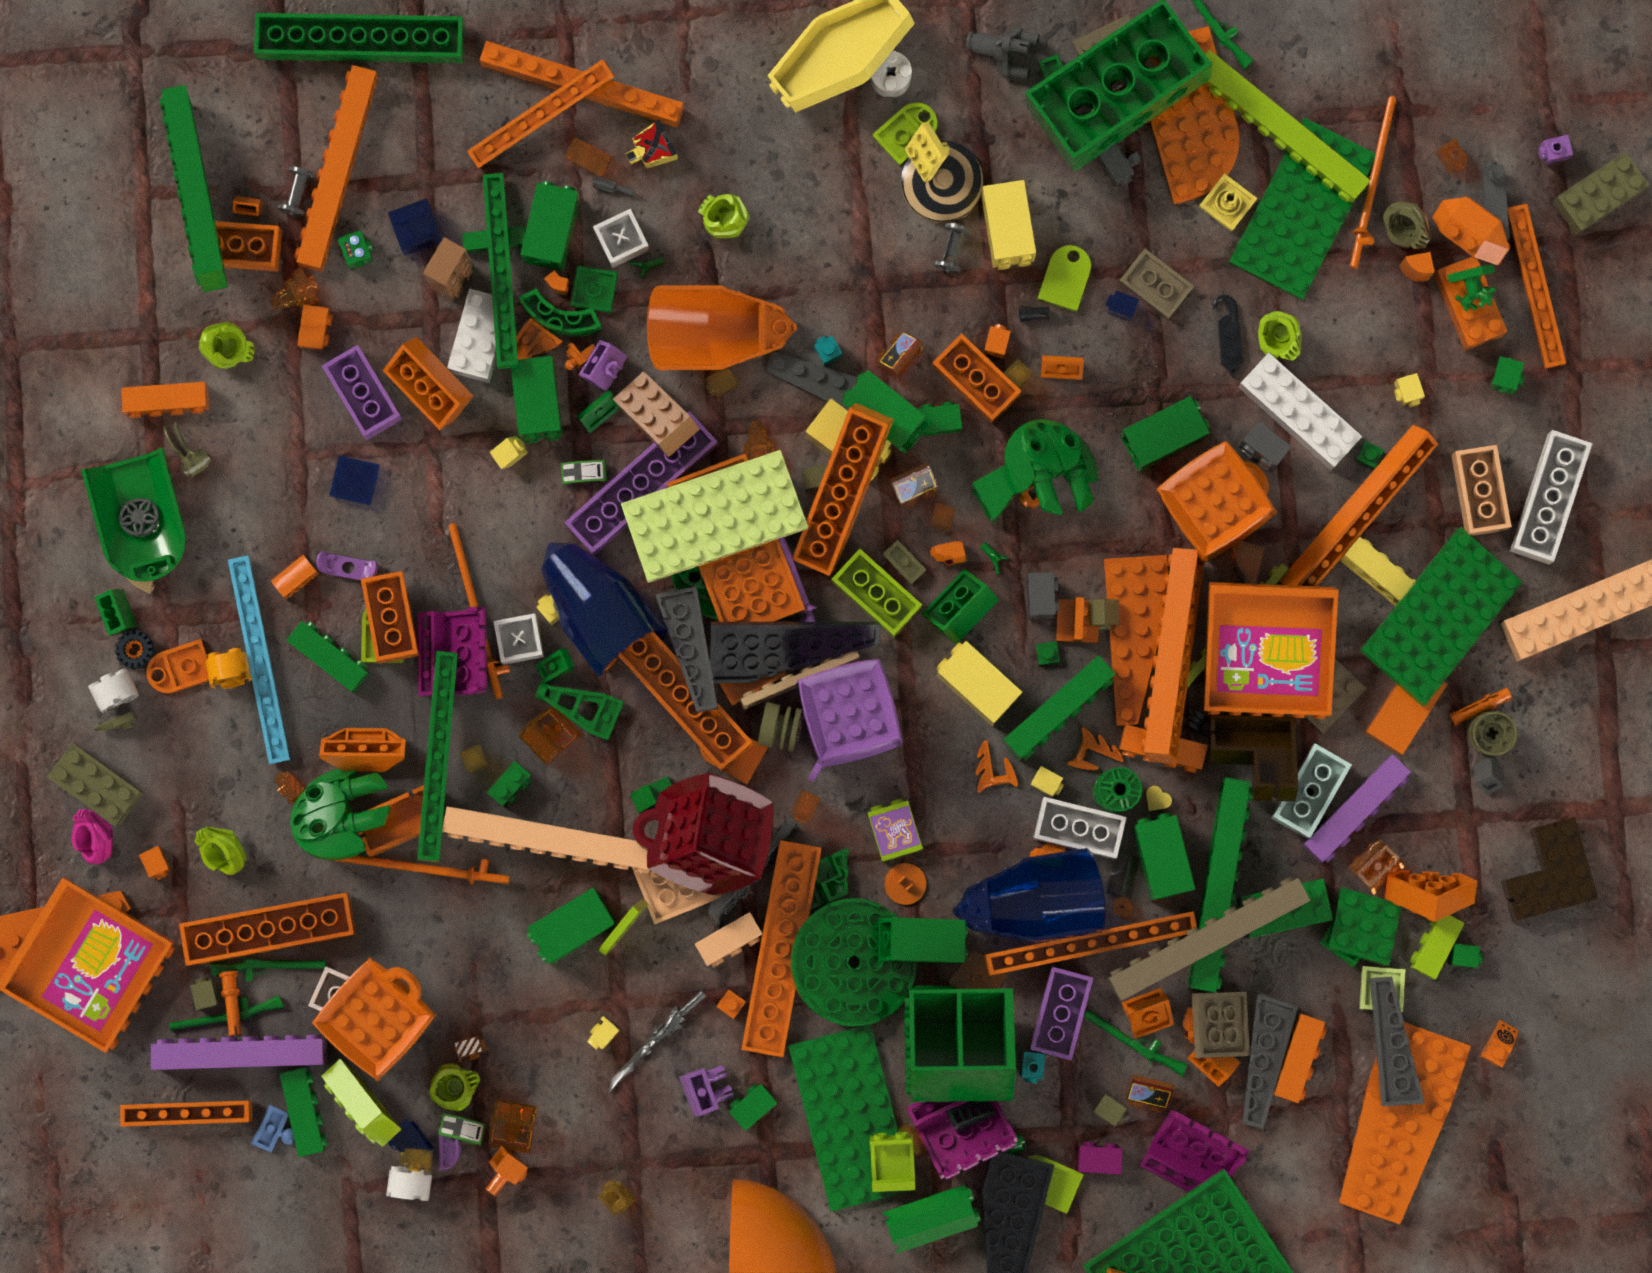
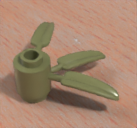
M177 422L173 424L174 431L180 444L188 452L186 457L174 443L168 427L165 425V435L173 450L181 457L182 465L179 467L186 477L191 475L193 478L209 467L208 464L212 462L203 448L191 451L180 433Z

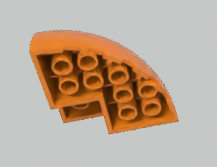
M733 1179L729 1273H837L830 1245L821 1228L798 1202L779 1190L761 1183Z

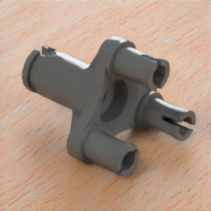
M1016 27L1006 35L1000 34L999 37L971 31L967 36L966 51L970 52L972 50L974 53L994 57L1001 76L1010 79V77L1027 81L1031 69L1013 65L1014 53L1020 52L1028 55V49L1031 46H1038L1040 34L1025 32L1023 29Z

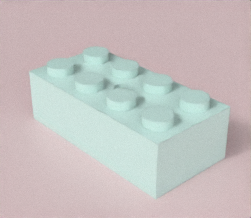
M1313 744L1298 769L1299 788L1296 802L1280 801L1271 819L1306 839L1311 838L1352 764L1321 746ZM1308 788L1313 789L1314 794L1312 796L1307 794L1306 790Z

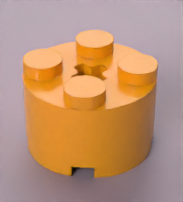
M232 648L228 650V653L220 654V652H213L208 654V659L205 663L211 688L216 689L215 685H221V689L233 688L245 684L244 680L247 678L249 681L252 680L247 653L241 652V648Z

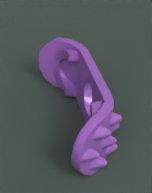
M326 551L320 552L316 560L317 568L322 573L361 581L363 578L376 576L378 572V563L376 561L354 559L334 555ZM345 563H352L355 568L352 573L343 572L342 567Z

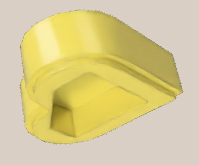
M1151 786L1147 789L1148 811L1166 809L1171 805V796L1168 793L1162 792L1158 786Z

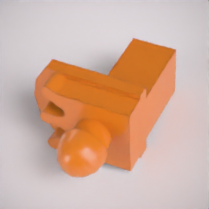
M573 343L568 344L566 356L570 360L565 362V368L567 370H572L575 366L578 370L583 368L595 345H590L580 353Z

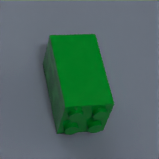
M549 181L537 182L520 253L523 263L564 272L581 202L579 193L575 191L574 187L564 185L561 188L556 187L554 183Z
M553 357L518 360L519 368H511L518 435L526 444L538 443L540 439H546L548 442L557 441L559 437H563Z
M869 370L865 373L862 372L857 377V384L853 389L850 388L845 392L842 397L844 400L841 403L848 409L857 403L894 419L887 440L906 455L932 422Z
M1191 396L1123 429L1120 438L1139 473L1206 440L1209 435L1208 430L1211 429L1206 418L1202 419L1199 413L1201 408L1196 400H1192Z
M1171 812L1158 815L1156 817L1157 820L1151 821L1150 817L1137 820L1136 825L1132 827L1150 901L1195 890L1177 815L1171 816Z
M591 888L528 926L529 932L526 934L531 943L537 944L540 948L537 953L543 963L548 962L550 965H553L616 927L617 924L596 889Z
M903 917L879 919L878 962L947 965L965 963L968 954L967 947L965 946L968 927L965 925V920Z

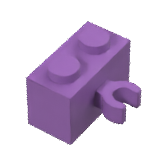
M599 340L578 375L594 387L607 391L612 385L613 380L617 378L616 375L623 368L628 356L612 344Z

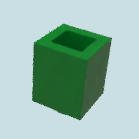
M1454 944L1450 952L1449 965L1478 968V964L1482 963L1483 952L1480 951V946Z

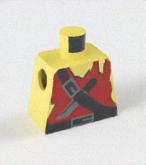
M660 119L632 139L635 149L625 153L630 164L642 160L645 168L678 159L677 153Z

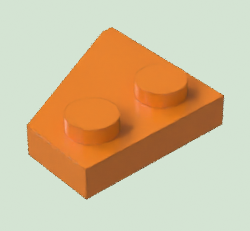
M530 318L516 336L518 360L536 358L562 345L563 342Z

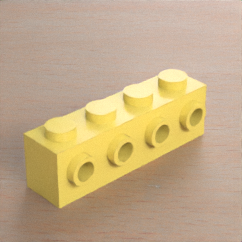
M1361 537L1355 541L1340 559L1344 565L1394 606H1396L1416 581L1409 578L1401 567L1392 564L1384 553L1375 550L1368 540Z

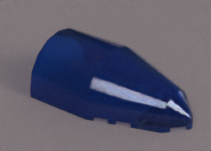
M552 542L547 546L541 572L547 589L552 595L553 605L558 612L561 628L598 676L603 674L607 666L622 651L643 636L654 632L661 640L665 638L668 629L629 579L575 543Z
M1088 848L1024 858L1010 868L1007 867L1002 872L992 877L989 876L968 887L963 893L962 899L953 908V914L960 920H965V925L972 931L1036 943L1102 933L1106 919L1105 896L1099 867L1094 855Z

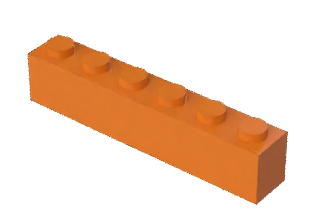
M252 1100L120 1105V1127L253 1122Z

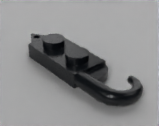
M1221 295L1214 300L1213 309H1217L1219 302L1226 301L1229 304L1230 315L1223 316L1218 322L1221 365H1224L1231 377H1234L1239 365L1243 363L1238 306L1233 297Z

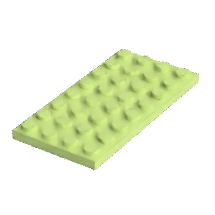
M781 450L621 503L648 583L808 529Z

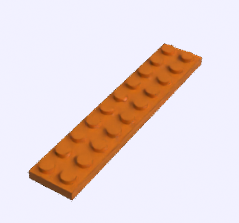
M780 840L741 1050L783 1057L796 990L791 974V950L800 927L810 914L821 847Z

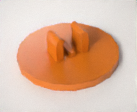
M902 863L890 869L886 875L884 885L886 893L891 900L897 904L909 905L922 898L927 883L925 875L920 868L914 864Z

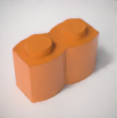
M310 305L303 306L298 336L299 348L324 351L325 346H329L330 334H327L328 326H332L333 314H330L329 308Z

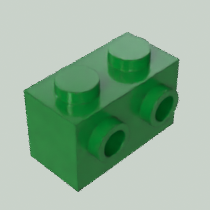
M514 761L487 793L504 808L507 805L510 807L518 798L516 796L521 789L524 791L530 785L532 775Z

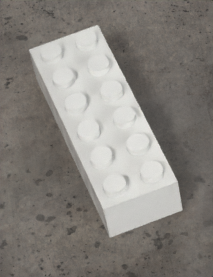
M1270 353L1259 362L1238 386L1241 391L1330 470L1341 461L1362 437Z
M1554 430L1547 434L1510 552L1548 565L1554 562L1592 443Z

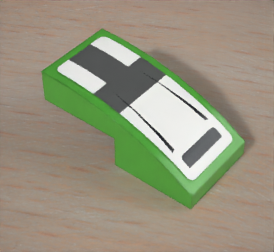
M606 460L561 463L562 484L607 481Z
M443 1113L439 1136L481 1146L486 1124Z

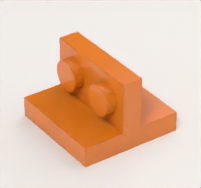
M1076 597L1075 600L1059 599L1056 641L1098 644V626H1090L1089 600H1084L1081 597Z
M1161 988L1121 1002L1130 1023L1134 1039L1174 1025L1169 999Z

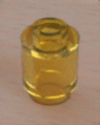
M906 1124L898 1128L899 1132H908V1135H913L914 1156L922 1153L923 1143L916 1127Z

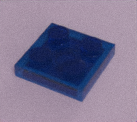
M339 456L329 496L371 506L380 464Z

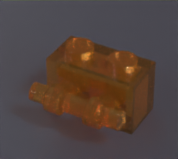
M1380 839L1374 844H1369L1367 846L1368 849L1360 857L1356 856L1353 859L1354 862L1348 867L1373 894L1377 893L1387 883L1388 875L1405 867L1402 860Z

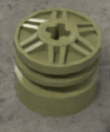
M767 702L758 745L772 748L775 739H778L780 750H783L785 741L789 742L788 751L793 752L801 734L803 723L802 709L797 708L795 717H791L792 707L788 706L785 715H781L780 704Z
M1498 711L1483 712L1477 715L1471 721L1468 728V740L1471 746L1478 753L1487 756L1502 755L1508 752L1515 745L1517 739V727L1514 721L1508 715ZM1489 728L1490 730H1495L1496 734L1493 735V739L1486 736Z

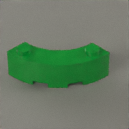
M537 288L518 297L526 313L548 331L571 337L588 336L603 331L593 308L582 311H563L557 309L541 296Z

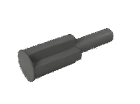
M595 176L593 180V188L610 193L618 191L631 196L635 194L633 189L616 185L617 181L600 176Z

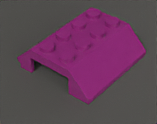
M468 607L467 610L454 612L429 611L418 613V650L420 655L418 656V696L432 697L436 651L458 653L454 696L484 694L486 692L485 607Z
M969 1101L916 1102L906 1107L941 1179L946 1178L948 1180L960 1174L959 1170L963 1169V1171H966L978 1165L979 1160L982 1159L984 1162L998 1155L997 1151L1001 1150L1004 1152L1016 1146L1015 1142L1018 1139L998 1101H989L995 1113L994 1116L958 1134L946 1111ZM983 1103L980 1104L982 1112H987ZM972 1108L974 1115H979L976 1108ZM968 1111L964 1112L967 1119L971 1118ZM960 1115L956 1116L959 1122L963 1121Z
M1171 1110L1154 1136L1140 1166L1190 1192L1222 1169H1225L1231 1178L1238 1166L1241 1167L1250 1151L1183 1114Z

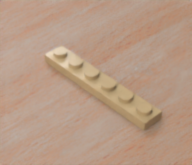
M849 651L833 660L831 657L824 659L817 667H805L798 675L793 676V674H789L781 678L782 681L777 684L770 682L762 686V690L758 692L754 690L743 694V698L740 700L743 711L797 688L796 682L802 678L834 667L859 662L860 656L857 651Z

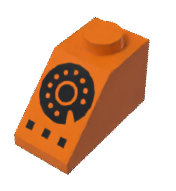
M1499 1020L1480 1058L1498 1068H1503L1513 1049L1519 1030Z

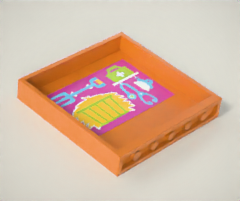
M1209 582L1203 692L1204 711H1208V714L1219 715L1220 711L1235 716L1241 715V712H1248L1250 716H1263V713H1271L1272 717H1284V714H1292L1294 718H1305V715H1313V718L1326 719V716H1332L1339 592L1337 587Z
M62 877L2 975L0 991L107 1053L110 1049L114 1050L119 1042L117 1036L120 1031L125 1032L131 1022L128 1018L131 1013L136 1014L142 1003L139 1000L143 994L147 996L153 984L150 982L154 976L158 977L162 972L164 966L161 964L165 958L169 959L173 954L175 948L172 946L175 942L69 878Z

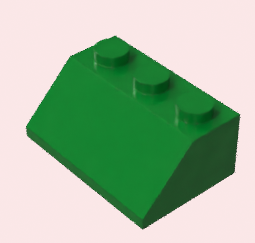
M964 569L921 614L943 636L956 645L999 599L986 584Z

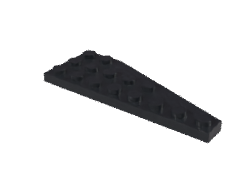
M711 622L709 658L714 683H754L764 677L777 676V673L787 670L793 671L822 662L823 659L839 657L841 654L854 650L855 652L878 645L880 623Z
M997 1151L998 1155L989 1159L981 1189L987 1273H1027L1054 1164Z

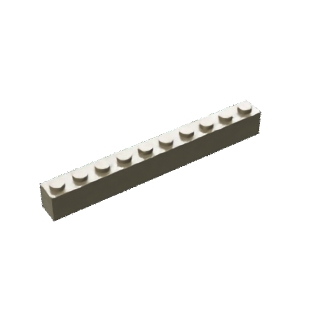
M1289 877L1280 882L1281 887L1275 890L1273 887L1262 891V897L1255 900L1253 896L1243 901V907L1236 910L1234 906L1223 912L1225 916L1219 920L1215 916L1206 921V926L1199 930L1196 926L1186 932L1187 936L1180 940L1179 937H1176L1167 942L1168 947L1162 950L1160 947H1157L1148 952L1149 957L1143 960L1141 957H1138L1129 962L1130 967L1124 970L1122 967H1119L1110 972L1112 976L1108 980L1119 1001L1132 996L1309 902L1310 899L1299 878L1293 880L1292 877Z

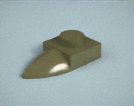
M128 712L93 729L95 731H107L121 728L123 731L133 727V723L138 720L135 713Z

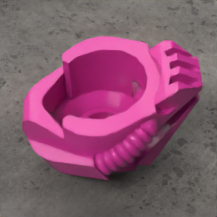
M79 809L73 816V820L76 823L72 831L73 847L76 851L81 852L87 863L101 864L111 857L113 845L112 825L92 810Z

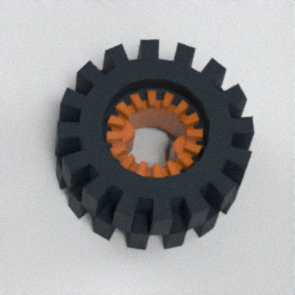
M137 630L123 633V636L117 639L119 640L118 643H115L116 650L114 651L117 655L116 658L128 668H145L144 666L148 665L149 661L154 657V642L145 633ZM138 644L141 650L137 652V655H131L132 645Z

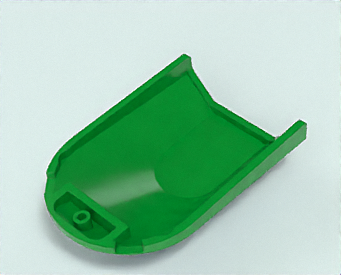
M162 447L151 453L127 460L81 469L102 551L113 570L130 580L140 582L160 579L174 570L181 561L185 551L186 532L165 449ZM137 498L150 500L159 512V522L156 528L148 535L141 537L131 536L126 533L119 520L120 512L125 503ZM131 506L130 510L133 512L135 508ZM151 507L149 513L155 516L154 509ZM145 524L144 530L148 529L152 524ZM133 525L126 526L127 529L135 532Z

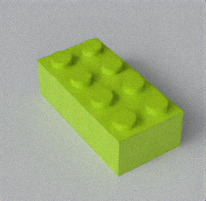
M860 548L831 579V583L872 620L879 622L880 627L892 638L922 608V604Z
M341 1059L321 1076L326 1082L324 1087L330 1094L336 1096L334 1100L337 1104L346 1109L344 1113L351 1121L355 1120L356 1129L362 1135L365 1134L373 1144L377 1142L383 1147L402 1130L362 1077Z

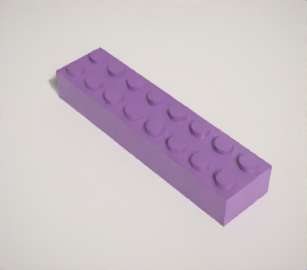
M690 411L688 414L699 427V430L672 455L668 457L653 443L564 522L566 527L593 556L599 553L628 527L621 503L668 488V482L684 477L718 446L716 439Z
M301 1035L285 1036V1040H280V1036H264V1041H259V1037H242V1041H237V1037H223L221 1042H216V1038H200L199 1043H195V1039H178V1043H174V1039H159L157 1044H151V1070L328 1064V1039H322V1035H306V1039H301Z

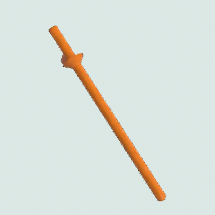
M1395 96L1388 98L1376 156L1370 175L1371 181L1368 184L1359 227L1351 231L1356 236L1349 266L1353 269H1358L1362 247L1374 244V238L1368 232L1367 225L1396 104Z
M451 523L449 531L470 607H479L458 528L455 523ZM486 635L487 671L495 700L503 698L498 675L510 673L508 664L495 667V664L500 663V661L492 657Z
M358 855L343 860H334L465 878L472 886L474 880L509 884L510 876L487 873L489 860L481 859L479 872L476 871V865L469 870Z

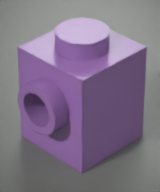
M1568 135L1544 140L1539 147V156L1541 160L1544 159L1545 165L1568 160L1573 155Z

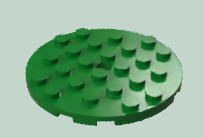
M849 898L826 904L806 919L794 939L790 965L792 979L798 994L815 1014L838 1025L864 1026L879 1022L902 1005L909 990L912 989L917 963L878 962L879 919L898 917L896 914L879 903L866 899ZM852 956L857 957L859 960L858 967L854 969L848 963L849 958Z

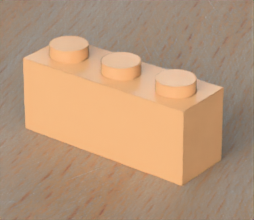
M749 912L695 943V946L706 965H712L714 968L724 962L723 957L729 954L733 957L742 952L741 947L749 944V946H752L761 941L760 936L763 934Z

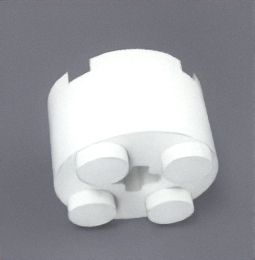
M893 50L870 78L873 89L884 97H898L905 93L911 82L912 69L910 62L904 55ZM888 72H890V73L894 72L895 74H894V77H893L892 75L887 76V73H888Z
M127 668L119 670L115 673V676L112 673L106 674L100 678L101 682L97 681L88 686L102 713L114 710L119 705L128 703L139 696Z
M391 1166L386 1196L429 1201L432 1180L431 1170L412 1169L411 1171V1167Z

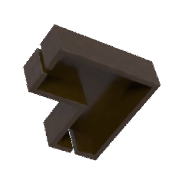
M1210 714L1208 725L1209 764L1251 765L1253 800L1272 801L1273 798H1276V801L1296 802L1299 787L1295 718Z
M1575 817L1529 829L1541 870L1501 881L1505 898H1514L1515 902L1507 903L1512 922L1599 899Z

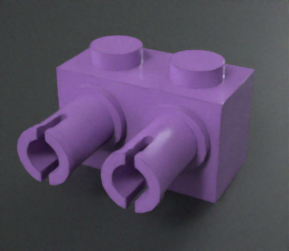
M722 1065L706 1072L703 1068L679 1076L693 1117L702 1116L719 1109L718 1103L734 1098L733 1092L724 1095V1093L732 1091L730 1085L712 1091L710 1083L727 1077L726 1072L717 1075V1073L725 1070Z

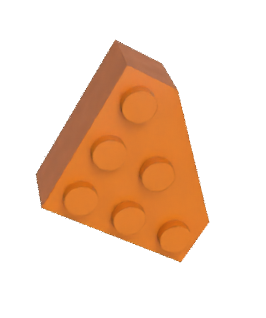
M1399 870L1387 876L1385 899L1393 902L1394 905L1409 909L1412 913L1420 914L1429 921H1438L1475 904L1477 880L1461 873H1452L1451 876H1439V872L1422 871L1421 875L1410 874V870Z

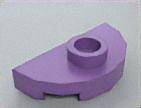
M439 1136V1171L450 1169L460 1158L461 1146L458 1139Z

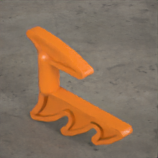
M1083 727L1081 728L1083 737L1076 757L1072 761L1067 762V765L1084 770H1098V766L1083 760L1088 749L1121 763L1124 760L1115 745H1112L1113 752H1111L1101 735L1097 736L1099 740L1098 745L1093 735Z
M985 740L977 754V758H980L983 754L984 757L981 759L975 775H979L985 769L980 778L977 792L980 793L987 787L1005 783L1018 787L1015 772L1006 757L1004 758L1006 775L993 777L988 742Z

